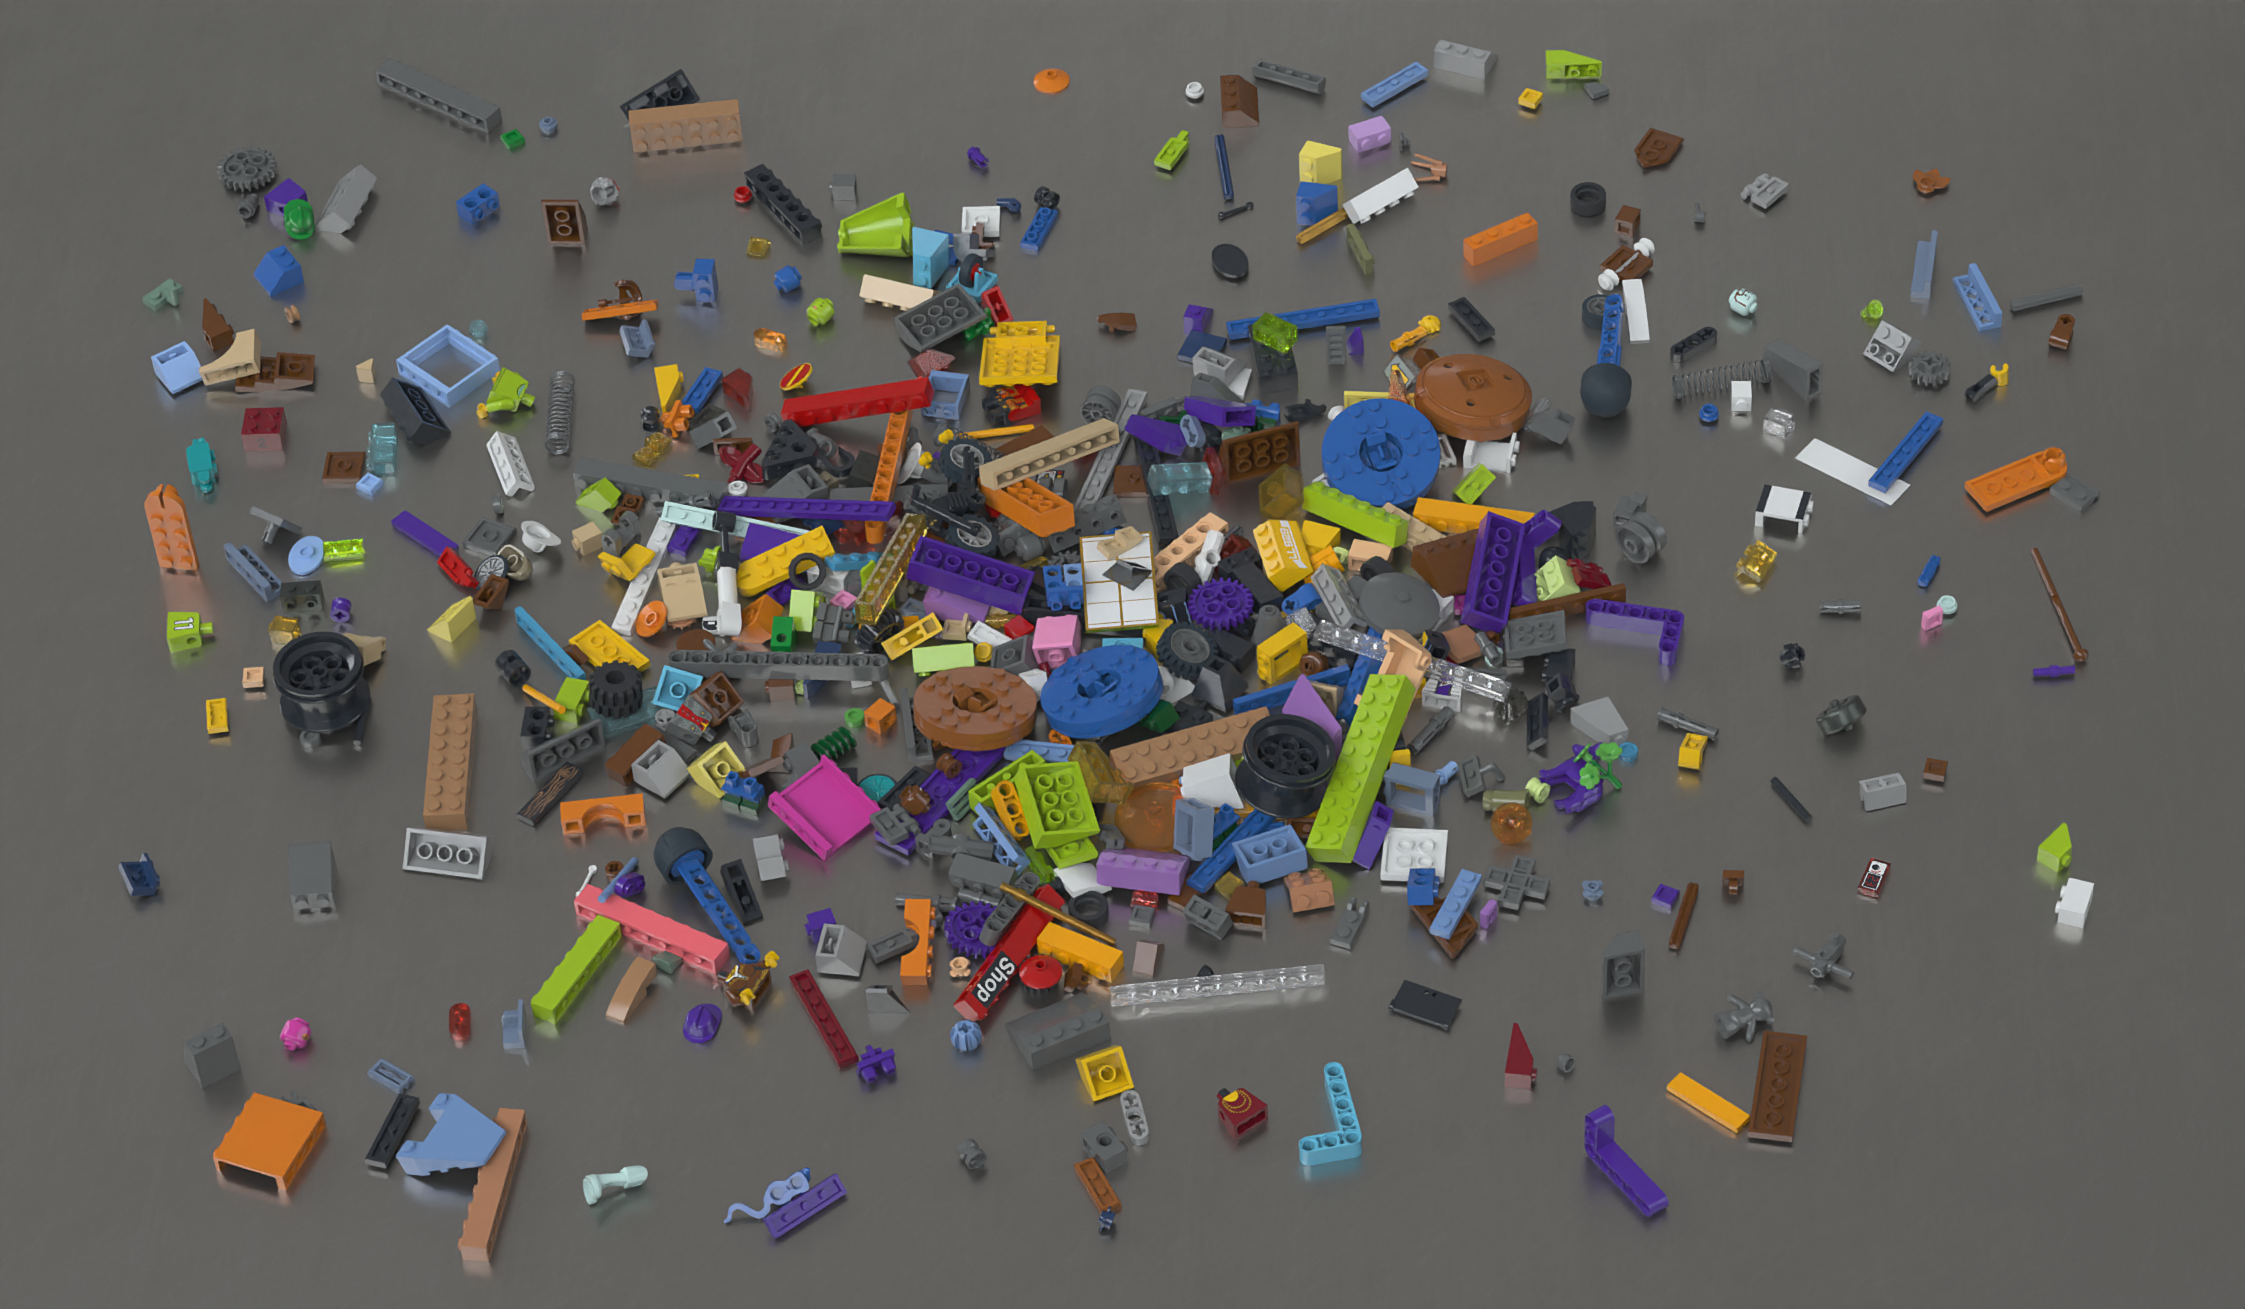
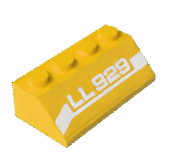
M1268 520L1253 530L1268 579L1279 591L1283 592L1314 572L1302 533L1296 521Z

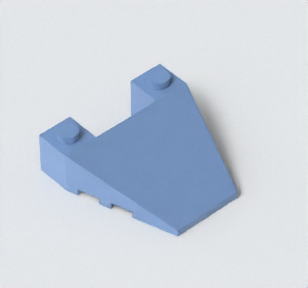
M439 1093L428 1108L437 1123L424 1142L406 1140L397 1153L396 1158L406 1174L419 1176L430 1175V1171L440 1170L441 1173L448 1172L449 1168L452 1167L466 1169L486 1165L507 1133L503 1128L456 1094Z

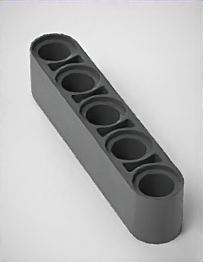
M1025 872L1013 887L1021 888L1026 891V894L1032 896L1038 888L1040 878L1035 873ZM1007 893L987 918L979 936L980 941L987 946L996 945L1026 904L1025 902H1019Z

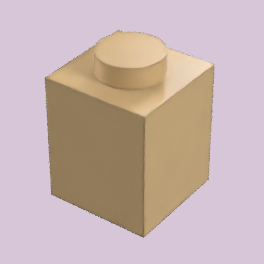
M593 521L572 531V545L583 556L603 547L601 541L602 532Z

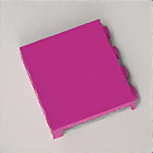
M824 754L821 756V761L818 765L780 794L776 791L772 793L768 801V807L824 861L871 826L872 823L870 822L869 815L881 810L876 801L871 800L861 787L856 786L851 781L848 774L843 773L832 759H828Z

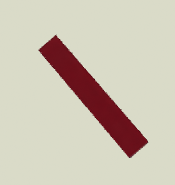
M809 969L789 976L792 987L838 1068L841 1069L859 1062L856 1051Z

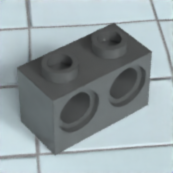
M1193 895L1182 911L1188 922L1220 940L1224 938L1233 924L1228 913L1196 895Z

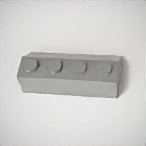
M359 164L340 179L318 218L314 229L341 234L346 229L350 230L355 224L354 219L362 211L360 209L361 206L369 199L367 195L375 188L373 184L377 177Z
M408 827L403 869L483 879L492 858L494 837L423 827Z

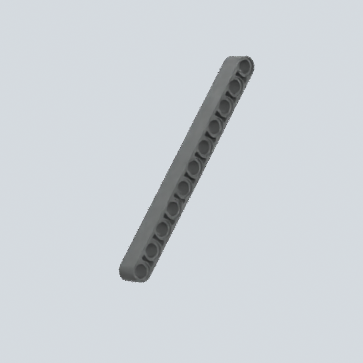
M674 650L668 656L670 667L700 675L704 678H710L719 671H722L727 678L884 681L889 677L888 658L882 654Z

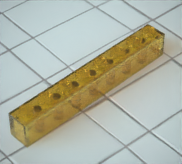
M905 514L854 603L856 623L865 625L877 624L908 570L909 562L920 535L927 536L925 515Z

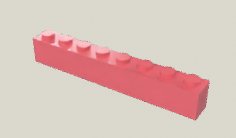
M587 884L574 900L576 915L590 921H594L597 915L619 922L621 934L662 952L666 950L682 957L683 961L711 973L717 974L730 958L728 943L711 937L705 932L697 931L686 924L676 922L670 917H664L651 909L643 908L615 894H611L604 903H600L598 897L603 890L599 887Z

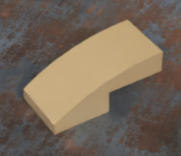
M1132 526L1115 531L1113 538L1098 542L1097 549L1109 560L1132 549L1143 540V537Z

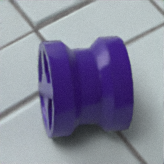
M335 598L331 605V619L339 623L348 621L352 607L351 602L346 598Z

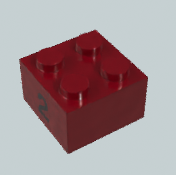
M284 407L245 408L241 431L245 452L283 450L287 429Z

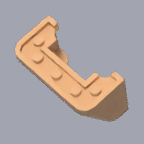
M1385 629L1382 639L1387 642L1383 647L1387 650L1378 674L1406 675L1416 688L1413 696L1414 699L1426 669L1431 664V653L1408 632ZM1357 694L1354 704L1359 705L1362 697L1361 694Z

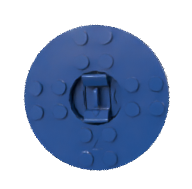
M1385 398L1360 401L1340 412L1327 428L1322 443V469L1330 488H1336L1344 494L1353 495L1356 499L1369 502L1370 505L1381 508L1389 502L1403 510V508L1406 509L1414 505L1418 497L1423 498L1432 488L1440 465L1439 439L1430 421L1420 411L1406 403Z
M1110 645L1072 656L1060 667L1053 670L1043 685L1040 701L1049 725L1056 732L1073 738H1095L1122 731L1145 717L1161 698L1164 684L1158 664L1149 652L1133 645Z

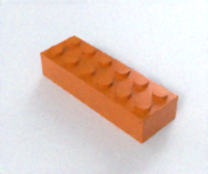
M978 478L979 492L985 495V503L1039 537H1049L1053 533L1064 532L1068 528L1075 526L1073 504L1030 478L996 491L981 485L980 478Z

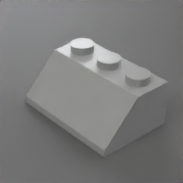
M1440 40L1433 50L1434 68L1485 80L1498 59V55L1492 52Z

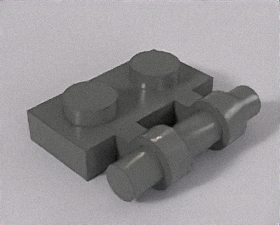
M899 803L893 806L894 811L892 812L886 807L869 815L870 822L890 846L909 838L907 831L913 832L914 835H918L921 832L918 822L911 818L909 812Z

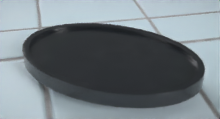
M1220 244L1213 249L1212 263L1222 275L1230 278H1240L1247 273L1249 269L1248 258L1240 248L1232 244Z

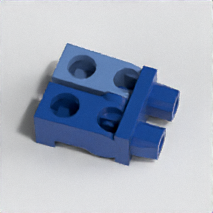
M1081 563L1063 565L1064 581H1062L1061 565L1043 566V582L1047 607H1051L1052 611H1059L1062 609V606L1070 605L1072 609H1080L1081 604H1084ZM1069 570L1078 571V573L1074 575L1068 574L1067 572ZM1051 571H1055L1058 573L1056 576L1048 575V573Z

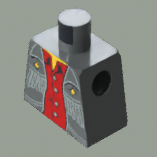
M689 695L665 730L666 733L692 745L696 744L700 736L712 742L717 734L715 730L707 726L713 718L712 714Z

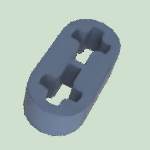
M1191 415L1183 416L1180 428L1187 444L1194 448L1203 447L1206 437L1198 418Z

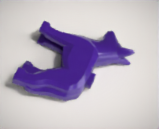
M1603 742L1589 747L1588 753L1593 756L1592 759L1594 761L1599 758L1596 755V750L1599 749L1600 744ZM1579 744L1572 746L1574 757L1565 760L1553 769L1539 770V775L1542 776L1539 778L1541 783L1553 786L1566 782L1575 790L1567 798L1554 800L1556 808L1565 809L1567 814L1573 811L1580 812L1584 810L1587 806L1599 801L1603 795L1602 783H1604V779H1600L1599 784L1595 785L1591 790L1580 784V770L1585 768L1587 762L1584 759L1573 762L1585 748V746Z

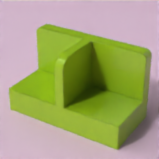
M1477 463L1452 492L1466 504H1472L1496 477L1483 464Z

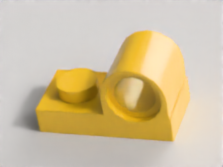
M1687 733L1680 746L1678 767L1700 769L1703 750L1707 745L1708 736Z

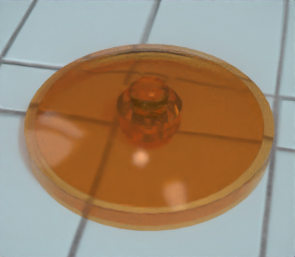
M1165 782L1148 783L1134 788L1120 800L1115 810L1114 820L1115 826L1118 827V830L1125 838V844L1134 849L1158 852L1174 849L1176 799H1184L1179 786Z

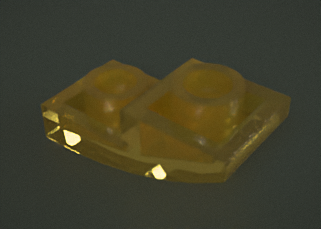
M659 432L653 433L645 439L644 447L633 453L632 461L649 467L665 452L672 442V438Z

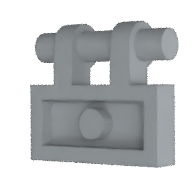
M1764 173L1762 176L1760 175L1754 179V183L1748 184L1744 188L1741 197L1746 199L1749 196L1752 202L1766 209L1789 190V184L1775 176L1769 180V175Z

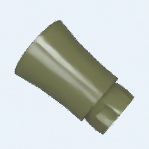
M1529 789L1485 790L1483 810L1512 814L1524 818L1528 817L1530 808Z

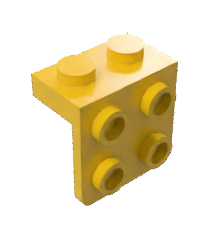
M634 544L621 558L606 552H602L598 558L602 562L600 564L606 572H610L630 582L638 576L639 572L646 565L651 563L656 554L651 549Z

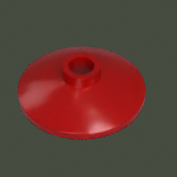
M1036 955L1023 962L1019 971L1020 979L1026 986L1033 989L1050 988L1061 979L1062 967L1059 961L1051 956Z

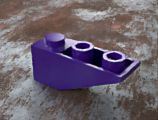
M1378 801L1374 802L1352 861L1368 870L1371 868L1390 827L1394 810Z

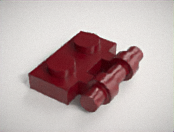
M1577 558L1567 560V566L1572 567L1571 572L1578 586L1590 589L1612 586L1608 575L1602 573L1603 568L1599 567L1596 563H1585Z

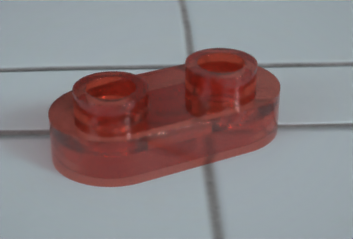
M465 1003L454 1004L449 1009V1032L453 1040L463 1041L471 1035V1010Z

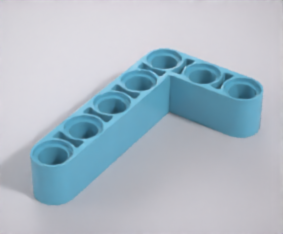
M1337 1062L1328 1063L1324 1067L1325 1089L1337 1131L1307 1136L1299 1141V1160L1307 1166L1356 1158L1362 1153V1134L1344 1069Z

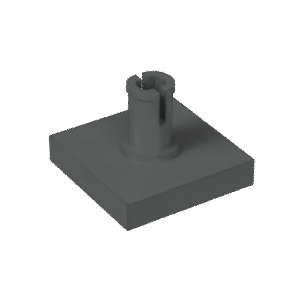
M251 507L249 513L266 520V523H268L261 540L272 544L278 529H281V527L300 534L302 527L257 507Z

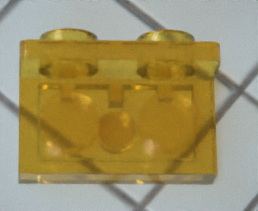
M1757 540L1753 546L1749 544L1744 550L1743 554L1745 557H1741L1735 567L1738 569L1734 575L1738 577L1743 572L1757 583H1760L1778 553Z

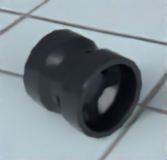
M1041 186L1035 192L1034 201L1039 205H1044L1045 208L1053 210L1059 204L1060 195L1054 191L1050 192V189L1045 186Z
M654 406L644 407L640 412L641 429L646 433L657 432L660 429V412L658 408Z

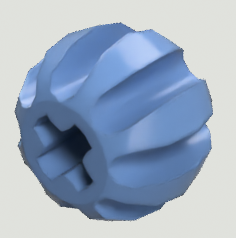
M969 1019L955 1023L950 1033L953 1046L963 1052L976 1049L982 1039L980 1026Z

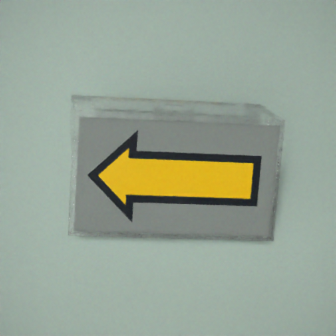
M1398 354L1383 371L1400 393H1407L1412 385L1416 384L1419 370L1408 358Z

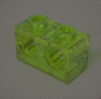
M1265 312L1252 325L1254 340L1284 354L1298 341L1296 325L1268 312Z

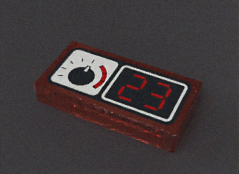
M1870 858L1857 892L1878 898L1891 869V863Z

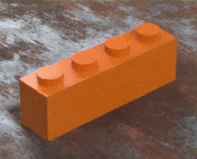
M1527 212L1463 239V256L1474 267L1538 240V223Z

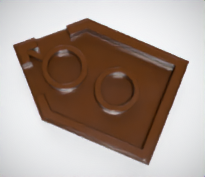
M1650 128L1636 146L1634 152L1643 168L1669 162L1684 141V138Z

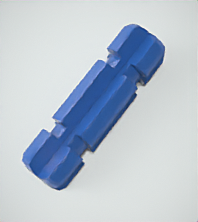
M1932 555L1929 558V562H1927L1921 572L1922 574L1918 578L1917 584L1919 586H1928L1937 570L1936 568L1941 563L1939 556Z

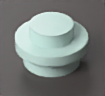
M1942 596L1937 602V606H1941L1944 614H1951L1957 610V602L1952 596Z

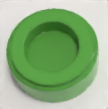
M851 708L846 711L844 717L847 726L856 728L865 723L863 710Z

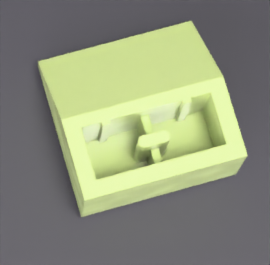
M1555 555L1535 573L1537 602L1581 592L1571 572L1572 567L1567 566V561Z

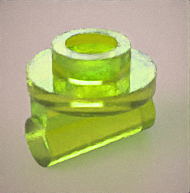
M1870 300L1867 307L1860 314L1863 318L1869 316L1872 319H1877L1883 313V306L1879 300Z

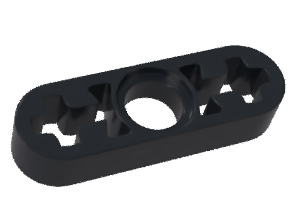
M1704 327L1674 344L1670 349L1671 360L1678 363L1684 362L1715 344L1717 341L1716 329ZM1697 343L1698 346H1690L1689 344Z

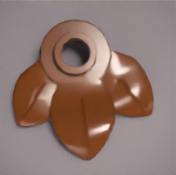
M1937 168L1926 173L1920 170H1915L1913 173V180L1917 183V189L1923 193H1930L1935 189L1945 188L1949 185L1951 179L1949 177H1940Z

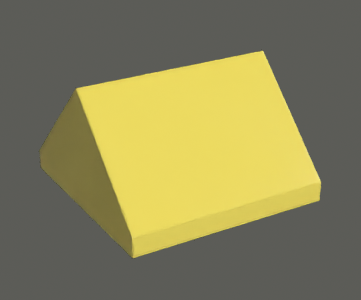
M468 596L452 604L427 630L452 643L476 619L473 598Z

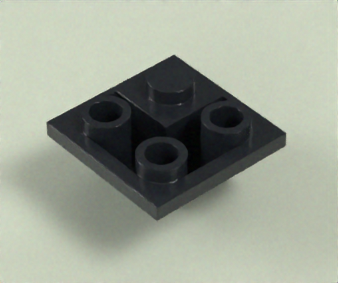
M1213 655L1202 667L1192 692V697L1200 701L1201 699L1207 700L1209 705L1227 712L1233 705V699L1240 697L1249 688V685L1231 662Z

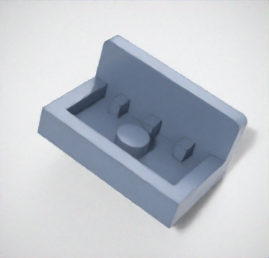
M643 319L640 327L621 325L619 332L627 355L649 358L651 351L655 348V340L652 337L651 328L647 320Z

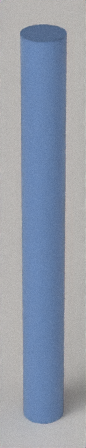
M633 857L599 895L598 901L600 903H604L614 892L617 880L622 875L631 873L637 866L639 860L636 857Z

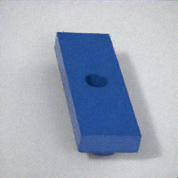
M1040 207L1020 242V248L1038 251L1058 217V211Z

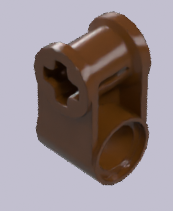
M2062 314L2058 317L2054 329L2051 331L2048 346L2068 350L2075 324V318L2072 315Z

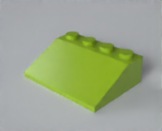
M1078 761L1020 765L1013 780L1035 849L1054 848L1100 832Z

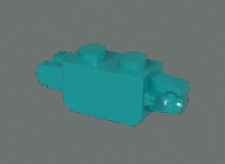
M204 438L193 439L192 445L186 449L192 484L200 485L203 493H209L213 489L212 483L216 482L215 474H218L216 462L213 463V461H216L214 449L210 450L209 442L206 443Z

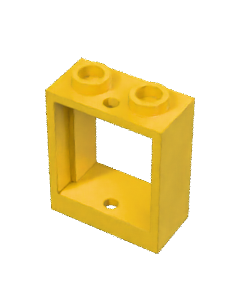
M1292 622L1257 646V672L1259 677L1272 685L1298 668L1301 657L1308 652L1307 632ZM1288 649V653L1274 661L1276 656Z

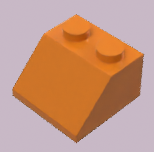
M767 594L763 595L741 610L742 624L738 637L731 636V639L762 644L767 640H771L773 616H781L784 607Z

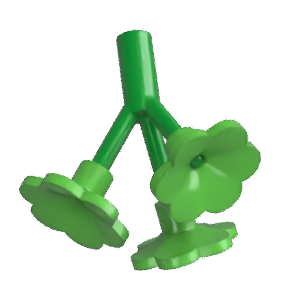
M1589 742L1573 760L1574 763L1580 759H1584L1587 762L1585 768L1580 770V784L1591 790L1595 785L1599 784L1600 779H1606L1616 789H1620L1622 783L1612 773V762L1617 760L1619 755L1622 754V748L1618 747L1617 743L1614 742L1600 744L1599 749L1596 750V755L1608 763V771H1606L1588 753L1591 745Z

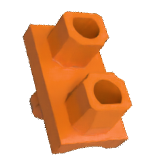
M675 400L672 410L664 412L660 420L665 428L672 430V437L675 438L679 436L680 431L688 430L689 422L687 418H693L694 410L691 405H683L681 400Z

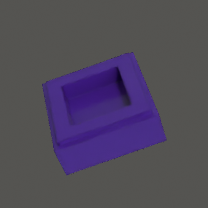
M1660 883L1651 898V903L1671 910L1680 896V890Z

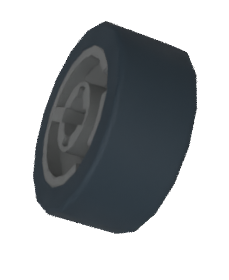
M1596 294L1584 300L1582 304V320L1587 326L1594 329H1602L1604 305L1608 295Z

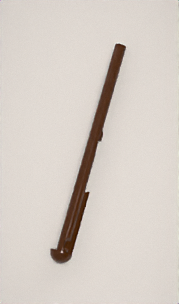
M2032 548L2030 551L2075 651L2073 658L2077 662H2085L2088 659L2089 653L2081 647L2038 548Z

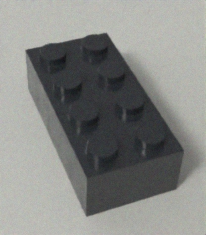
M1286 321L1248 325V343L1260 394L1298 389V371Z

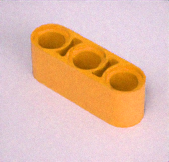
M1003 780L992 789L991 797L1001 821L1014 839L1019 842L1029 834V828L1014 785L1010 781ZM999 788L1005 790L1006 796L1000 793ZM1007 807L1013 809L1014 815L1007 811ZM1015 826L1022 830V834L1016 832Z

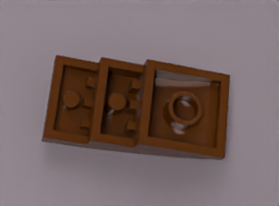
M277 352L276 357L261 356L260 373L236 378L235 392L279 391L313 384L315 355Z

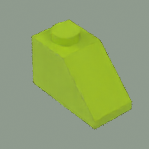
M604 477L584 489L575 503L579 506L603 512L608 508L610 510L618 504L619 501L617 499L621 492Z
M2063 822L2038 846L2037 861L2057 873L2063 867H2067L2072 860V845L2066 823Z

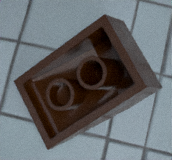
M541 199L548 244H585L588 227L586 215L579 200Z

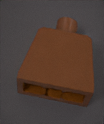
M1249 881L1247 887L1237 886L1225 909V912L1231 917L1232 925L1266 929V890L1261 889L1258 882Z

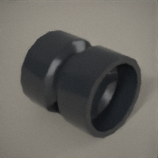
M514 650L502 652L495 660V668L512 687H519L525 684L531 677V669Z

